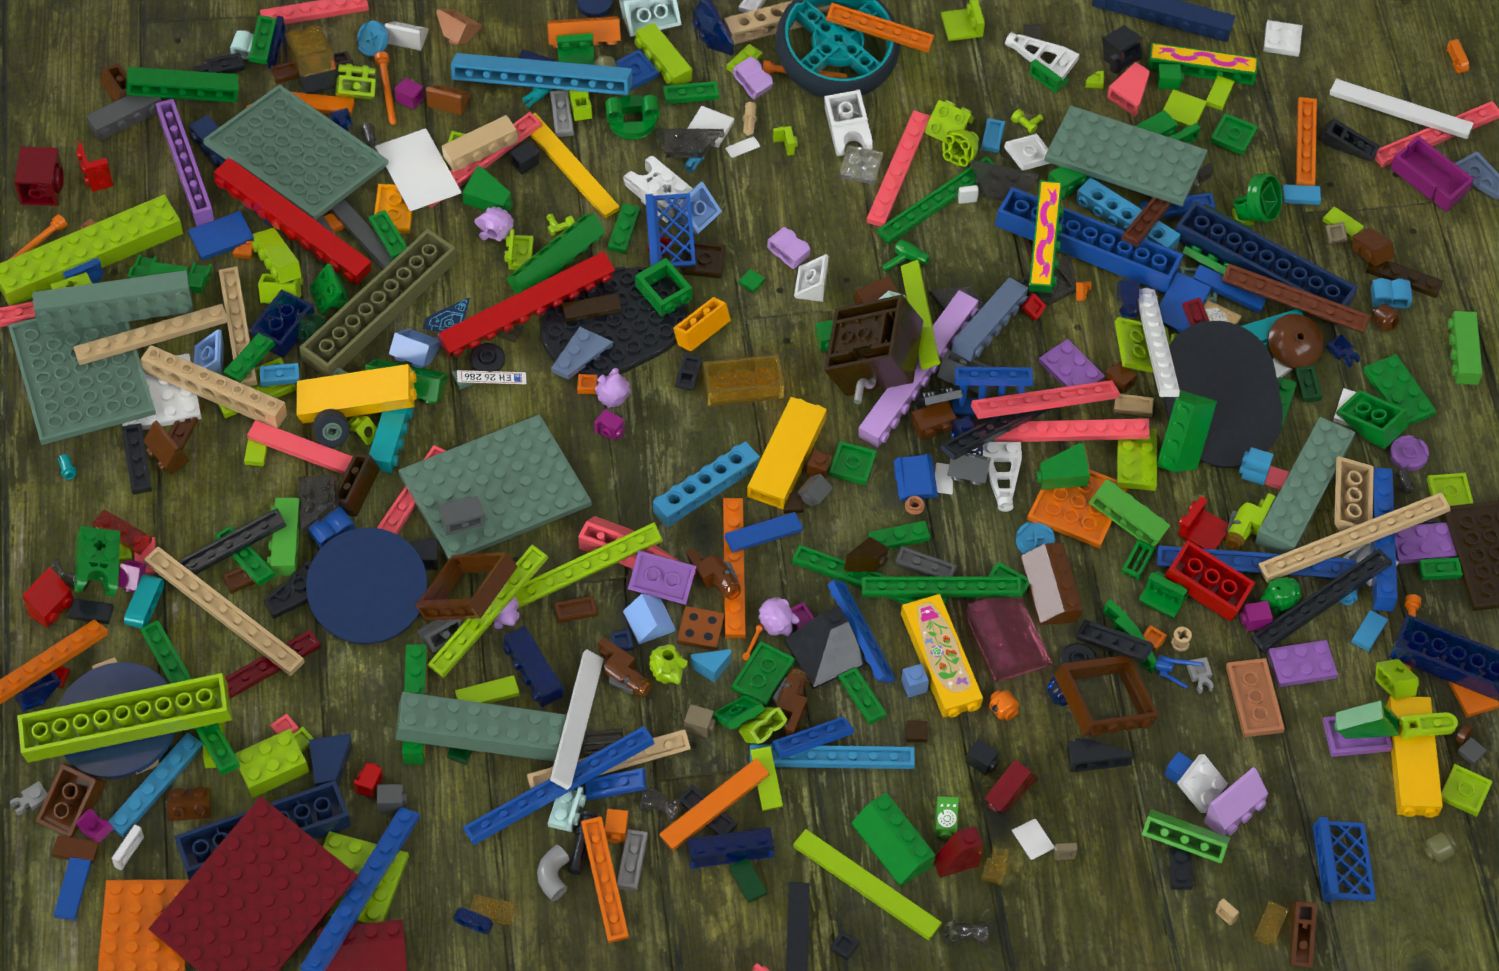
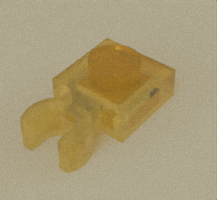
M995 846L992 851L993 859L987 858L981 879L1002 885L1008 863H1004L1008 857V850L1006 849L1003 855H998V847Z

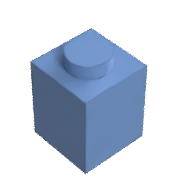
M919 664L903 669L901 681L908 698L927 693L929 680L923 665Z

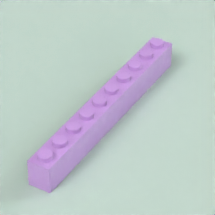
M960 290L933 325L940 362L953 345L956 336L979 312L978 300ZM918 356L914 382L887 388L859 426L858 437L877 448L882 442L885 443L891 429H895L898 426L899 418L902 414L905 415L908 412L910 403L918 398L920 389L927 386L931 374L937 372L940 364L922 370Z

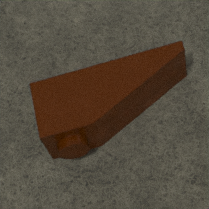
M1292 900L1290 965L1312 967L1317 903Z

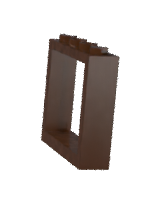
M507 552L452 555L415 607L425 620L481 619L518 566ZM490 572L472 598L445 599L464 573Z
M1116 656L1063 663L1054 674L1083 736H1097L1108 732L1113 734L1117 731H1131L1136 728L1146 729L1151 727L1152 723L1159 716L1129 657ZM1119 673L1139 715L1093 721L1074 679Z

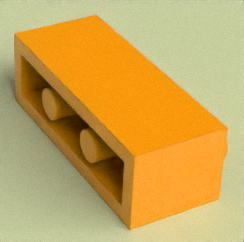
M713 297L677 324L673 329L678 346L691 352L729 323L731 319L727 304Z

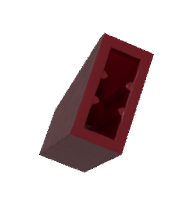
M1014 760L984 798L989 802L987 806L995 813L1001 811L1004 814L1038 777L1017 760Z
M976 826L955 832L935 855L934 865L940 878L979 866L983 842Z

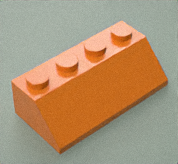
M618 16L547 21L549 45H553V48H557V36L593 33V46L599 45V42H606V44L610 45L621 41Z

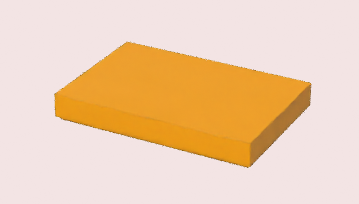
M378 184L374 214L386 210L398 232L410 234L413 211H409L396 185Z

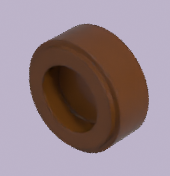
M1467 724L1464 725L1457 734L1456 742L1461 745L1467 742L1473 732V728Z

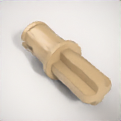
M753 102L745 104V115L742 119L744 122L743 133L747 136L754 133V124L757 121L755 116L757 105Z

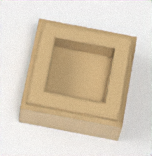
M1224 898L1218 903L1215 911L1229 925H1233L1236 922L1239 911Z

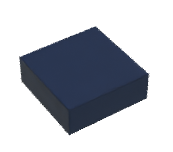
M630 630L610 633L611 643L625 652L634 650Z

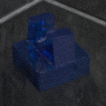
M345 108L331 112V120L349 132L347 127L351 125L349 109Z

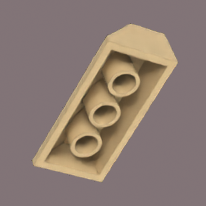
M1338 456L1336 458L1335 525L1341 532L1373 519L1374 466Z

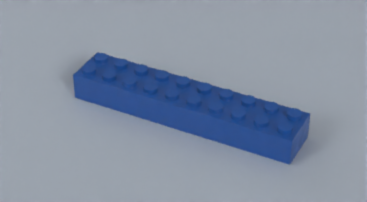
M1011 187L997 212L995 226L1034 241L1038 197ZM1065 207L1063 217H1059V223H1062L1061 235L1058 234L1057 241H1061L1060 252L1163 293L1167 292L1176 273L1180 269L1184 255L1182 253L1146 239L1137 248L1121 240L1125 231Z

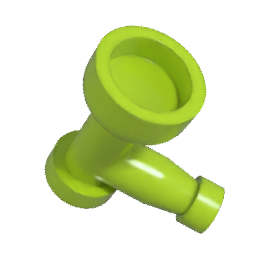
M1018 109L1011 116V121L1021 123L1028 129L1030 134H1033L1038 128L1037 124L1043 121V116L1039 114L1029 121L1024 117V112Z
M549 214L546 217L550 223L548 230L551 237L555 236V233L567 229L575 222L572 216L566 217L565 222L560 224L557 223L553 214Z

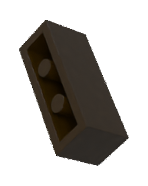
M354 453L331 499L336 508L341 507L349 516L357 517L380 471V467L371 455Z

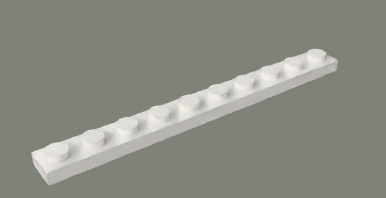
M1136 289V300L1159 397H1179V385L1155 289Z

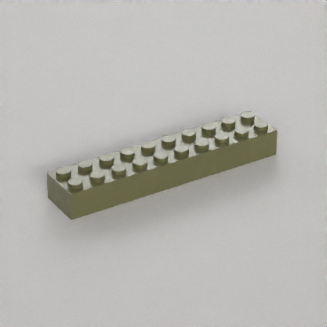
M429 229L424 231L299 347L301 360L324 377L330 376L337 367L341 369L345 367L457 262L456 248Z

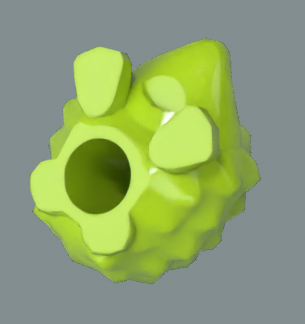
M667 644L659 646L652 651L649 665L653 676L658 682L680 684L683 669L687 666L688 661L683 659L678 651H675V646Z

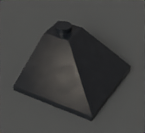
M839 606L821 613L784 639L812 689L838 678V675L854 667L858 669L866 665L851 626Z

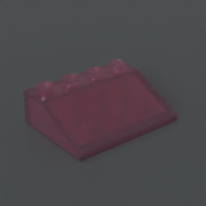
M1021 597L986 598L968 604L966 618L996 682L1052 665V661Z

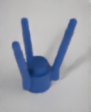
M1159 655L1155 670L1160 671L1159 676L1166 677L1187 689L1188 685L1169 675L1168 672H1172L1174 663L1203 666V663Z

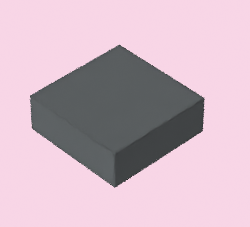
M1471 737L1458 749L1457 754L1473 766L1487 750Z

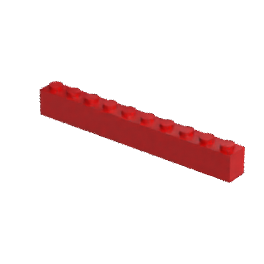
M228 158L214 171L215 183L218 187L227 190L233 198H238L248 209H253L262 219L268 220L275 229L283 231L290 240L298 242L304 250H309L319 261L332 264L334 272H339L346 281L352 282L357 286L371 272V261L231 158Z
M603 251L440 332L437 339L448 358L451 356L458 357L464 353L465 349L469 347L474 349L481 344V341L485 339L490 341L497 337V333L502 331L508 332L514 328V325L518 323L524 324L531 319L530 317L536 314L540 316L552 306L556 308L568 298L570 300L580 295V292L584 290L590 291L596 287V284L610 281L613 278L615 269Z

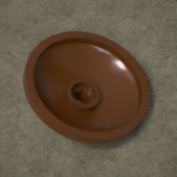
M1288 314L1280 317L1271 326L1268 333V346L1271 354L1280 364L1295 369V367L1313 365L1320 358L1323 352L1324 339L1320 328L1310 318L1300 314ZM1297 335H1300L1302 337V340H1299L1297 338Z

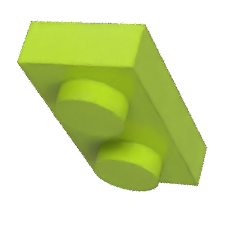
M748 44L727 64V70L732 73L736 65L751 56L759 61L763 57V52Z

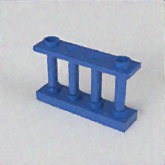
M955 367V385H960L959 390L962 391L963 397L952 400V410L954 414H975L971 407L972 400L986 399L987 386H998L997 397L1005 396L1006 386H1018L1017 394L1025 393V386H1033L1032 368ZM968 386H979L978 399H966Z

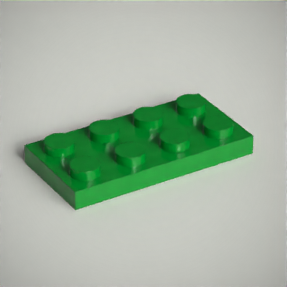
M1397 354L1363 368V373L1382 400L1407 411L1408 426L1436 414V409Z

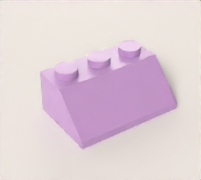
M1254 767L1210 803L1204 823L1214 832L1231 836L1241 822L1245 824L1252 817L1254 811L1262 810L1267 804L1268 792Z

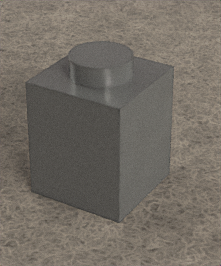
M821 474L811 476L797 493L805 504L813 506L820 504L833 487Z
M403 784L378 785V813H394L400 807L404 808V805L408 804V793L404 792Z

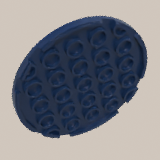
M358 528L337 535L319 550L308 571L306 593L314 617L326 631L350 643L366 645L391 640L406 631L420 614L415 605L426 592L428 586L424 564L410 543L399 535L384 529Z
M129 662L110 663L92 669L78 678L63 695L58 707L167 685L168 683L157 672L146 666ZM174 732L67 754L64 757L73 767L94 777L108 779L125 778L127 775L139 773L154 764L168 749L175 734Z

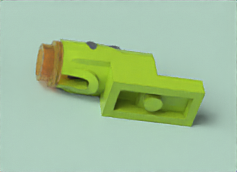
M1268 493L1266 499H1261L1258 506L1246 502L1238 511H1232L1225 536V543L1228 547L1239 549L1244 545L1245 540L1251 533L1254 535L1258 534L1276 496Z

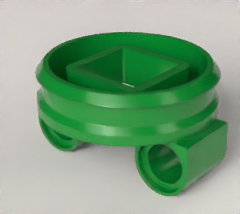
M655 95L612 97L605 102L607 122L611 130L619 137L636 140L648 136L655 129L657 119H660L658 98ZM642 113L643 121L624 123L623 114Z
M1258 173L1254 175L1249 181L1247 196L1238 197L1233 201L1238 219L1250 220L1252 218L1256 223H1271L1278 217L1282 207V189L1278 179L1273 174Z

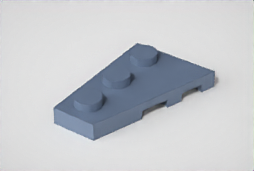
M1478 151L1454 163L1474 178L1472 186L1496 200L1499 199V173Z
M579 327L552 366L551 372L569 380L585 368L588 362L592 359H597L600 353L613 347V342Z

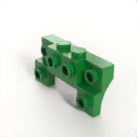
M138 254L136 262L130 268L127 279L187 270L191 293L203 294L213 268L212 264L202 266L193 262L189 272V268L186 266L158 263L156 256L154 258H145Z

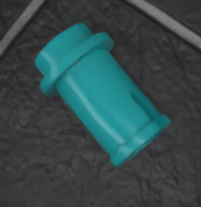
M68 454L60 455L58 462L62 469V477L67 480L73 479L76 476L77 470L73 467L70 456Z

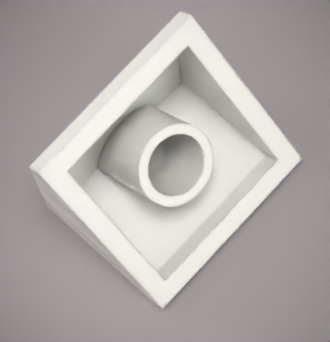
M396 21L385 23L388 32L387 44L421 51L429 28Z
M827 254L799 266L794 293L795 298L823 302L829 256Z

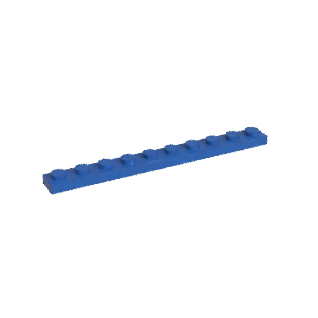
M1158 546L1157 566L1170 567L1182 547ZM1203 549L1236 571L1247 573H1261L1259 563L1282 555ZM1329 558L1288 575L1335 579L1356 565V559Z
M643 726L578 762L572 785L568 790L548 779L467 824L463 829L471 843L475 845L654 745L655 742Z
M403 807L399 808L359 872V877L349 888L300 967L301 971H326L420 819L419 813Z

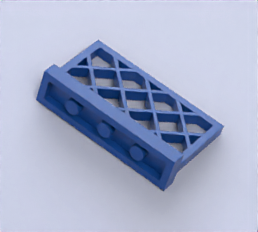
M690 193L656 196L645 194L651 266L662 260L661 257L666 251L674 257L670 262L674 267L696 266ZM678 199H687V205L682 210L675 205ZM665 200L670 205L662 211L657 207V201ZM671 207L680 212L674 219L666 214ZM681 215L688 219V223L684 228L676 222ZM663 216L671 221L665 229L659 225V221ZM673 224L681 230L676 237L668 232ZM683 232L690 237L686 245L677 240ZM664 234L672 239L667 247L660 242ZM674 242L682 247L677 255L669 250ZM686 250L691 254L692 261H683L679 256Z
M1319 817L1313 825L1323 902H1332L1334 899L1375 901L1376 896L1365 824L1328 821L1327 817ZM1330 828L1339 830L1342 833L1341 836L1337 839L1331 833ZM1350 829H1359L1360 837L1356 839L1348 831ZM1343 836L1353 843L1350 848H1347L1340 841ZM1335 844L1345 852L1341 857L1333 851ZM1355 845L1362 851L1363 856L1361 858L1351 851ZM1346 855L1356 862L1352 868L1342 860ZM1338 863L1348 871L1344 876L1336 871ZM1358 864L1365 870L1366 875L1364 877L1354 870ZM1349 874L1359 881L1355 887L1345 879ZM1341 882L1351 890L1349 893L1339 892V884ZM1363 884L1368 889L1369 895L1362 894L1357 887Z

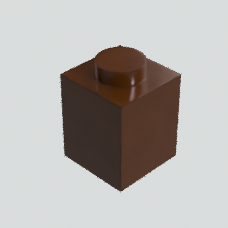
M1119 361L1116 365H1111L1107 369L1105 381L1112 380L1120 394H1125L1135 385L1137 374L1129 368L1123 367L1122 362Z
M814 449L807 464L806 477L810 478L811 476L821 474L827 479L833 456Z

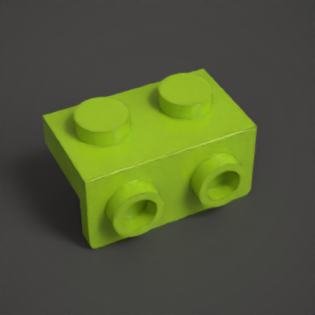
M510 229V236H506V247H509V250L505 251V262H508L509 270H517L532 257L533 236L515 235L514 229Z

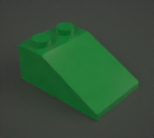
M1361 390L1356 392L1336 411V414L1363 438L1383 449L1408 428L1407 411Z

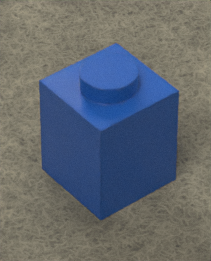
M1178 752L1168 764L1164 776L1178 783L1194 761Z

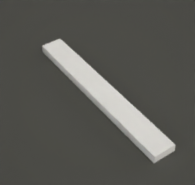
M1339 79L1335 80L1330 90L1331 96L1464 139L1468 138L1474 123Z
M589 650L584 651L550 778V781L567 790L572 785L603 663V658Z

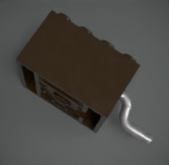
M903 295L836 308L824 371L846 396L855 395V404H861L863 393L875 391L880 386L885 389L913 383L923 319ZM865 348L870 349V352L859 354L857 351Z

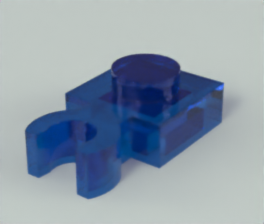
M1342 334L1327 343L1326 348L1338 360L1344 358L1345 364L1348 367H1352L1353 361L1351 359H1354L1357 363L1360 361V355L1352 352L1354 346Z

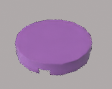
M1408 435L1397 438L1391 445L1389 454L1392 462L1400 469L1417 471L1427 463L1429 450L1424 441Z

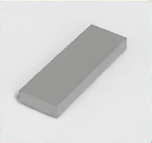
M568 90L550 91L555 135L557 137L574 136Z
M627 829L617 879L618 889L637 892L648 832Z

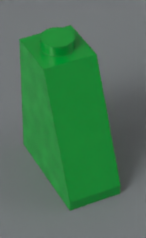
M477 165L462 192L463 204L484 211L493 206L510 211L513 205L511 192L481 166Z
M1079 443L1040 463L1039 471H1036L1037 483H1040L1041 490L1088 486L1090 473L1083 443Z
M1382 700L1336 712L1334 726L1336 731L1345 739L1400 735L1398 717Z

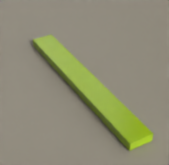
M915 260L902 265L901 271L907 301L924 321L918 356L922 370L939 365L941 362L919 261Z
M655 522L529 580L515 596L519 602L518 609L637 554L638 550L643 551L663 542Z
M531 545L515 563L518 567L482 618L467 619L427 666L444 679L546 562L548 556L534 545Z
M807 829L794 842L793 847L928 941L941 927V921Z

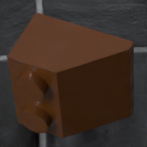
M157 420L154 421L144 439V443L148 446L145 450L152 458L157 457L159 461L156 464L163 472L167 470L172 475L190 460Z

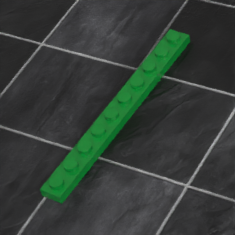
M159 620L140 628L143 638L169 684L191 680L189 673ZM218 724L195 728L221 776L240 767L239 761Z

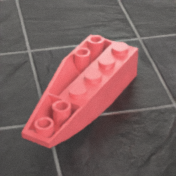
M594 516L586 521L578 536L579 549L589 553L634 531ZM656 545L643 550L644 552L678 560ZM637 554L618 562V564L633 569Z

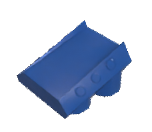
M925 454L898 457L894 460V477L897 481V492L900 501H906L911 496H918L921 499L938 496L932 456Z

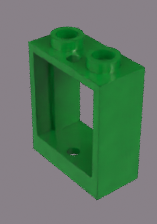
M667 258L635 275L636 288L661 316L673 312L675 308L682 304H687L692 299V287ZM669 276L681 290L662 300L650 285Z

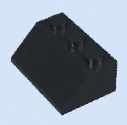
M344 51L294 63L302 90L304 93L313 94L318 92L319 89L325 88L330 90L335 88L338 76L345 75V72H338L339 64L346 65L347 63L354 66V62L348 52Z

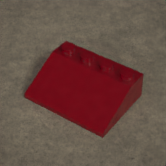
M403 919L354 924L326 971H408ZM317 928V939L324 928Z

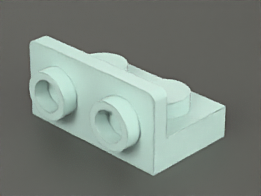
M578 787V791L572 790L555 799L548 827L572 832L574 825L578 826L580 820V813L578 812L580 807H584L586 795H583V787Z

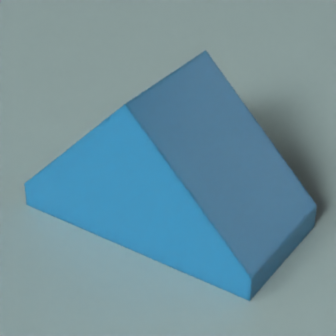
M731 649L691 654V668L715 683L731 663Z

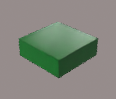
M751 269L739 280V285L752 294L765 283V278Z

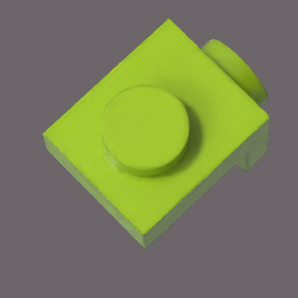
M791 126L774 128L773 142L784 141L787 155H794L798 142L797 137L793 136Z

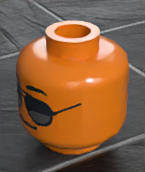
M998 690L991 695L989 708L998 719L1009 721L1018 714L1019 702L1010 691Z

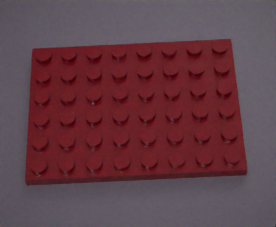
M260 796L148 930L198 971H280L359 876Z

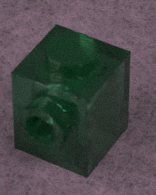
M312 312L300 318L297 338L304 342L307 341L327 320Z

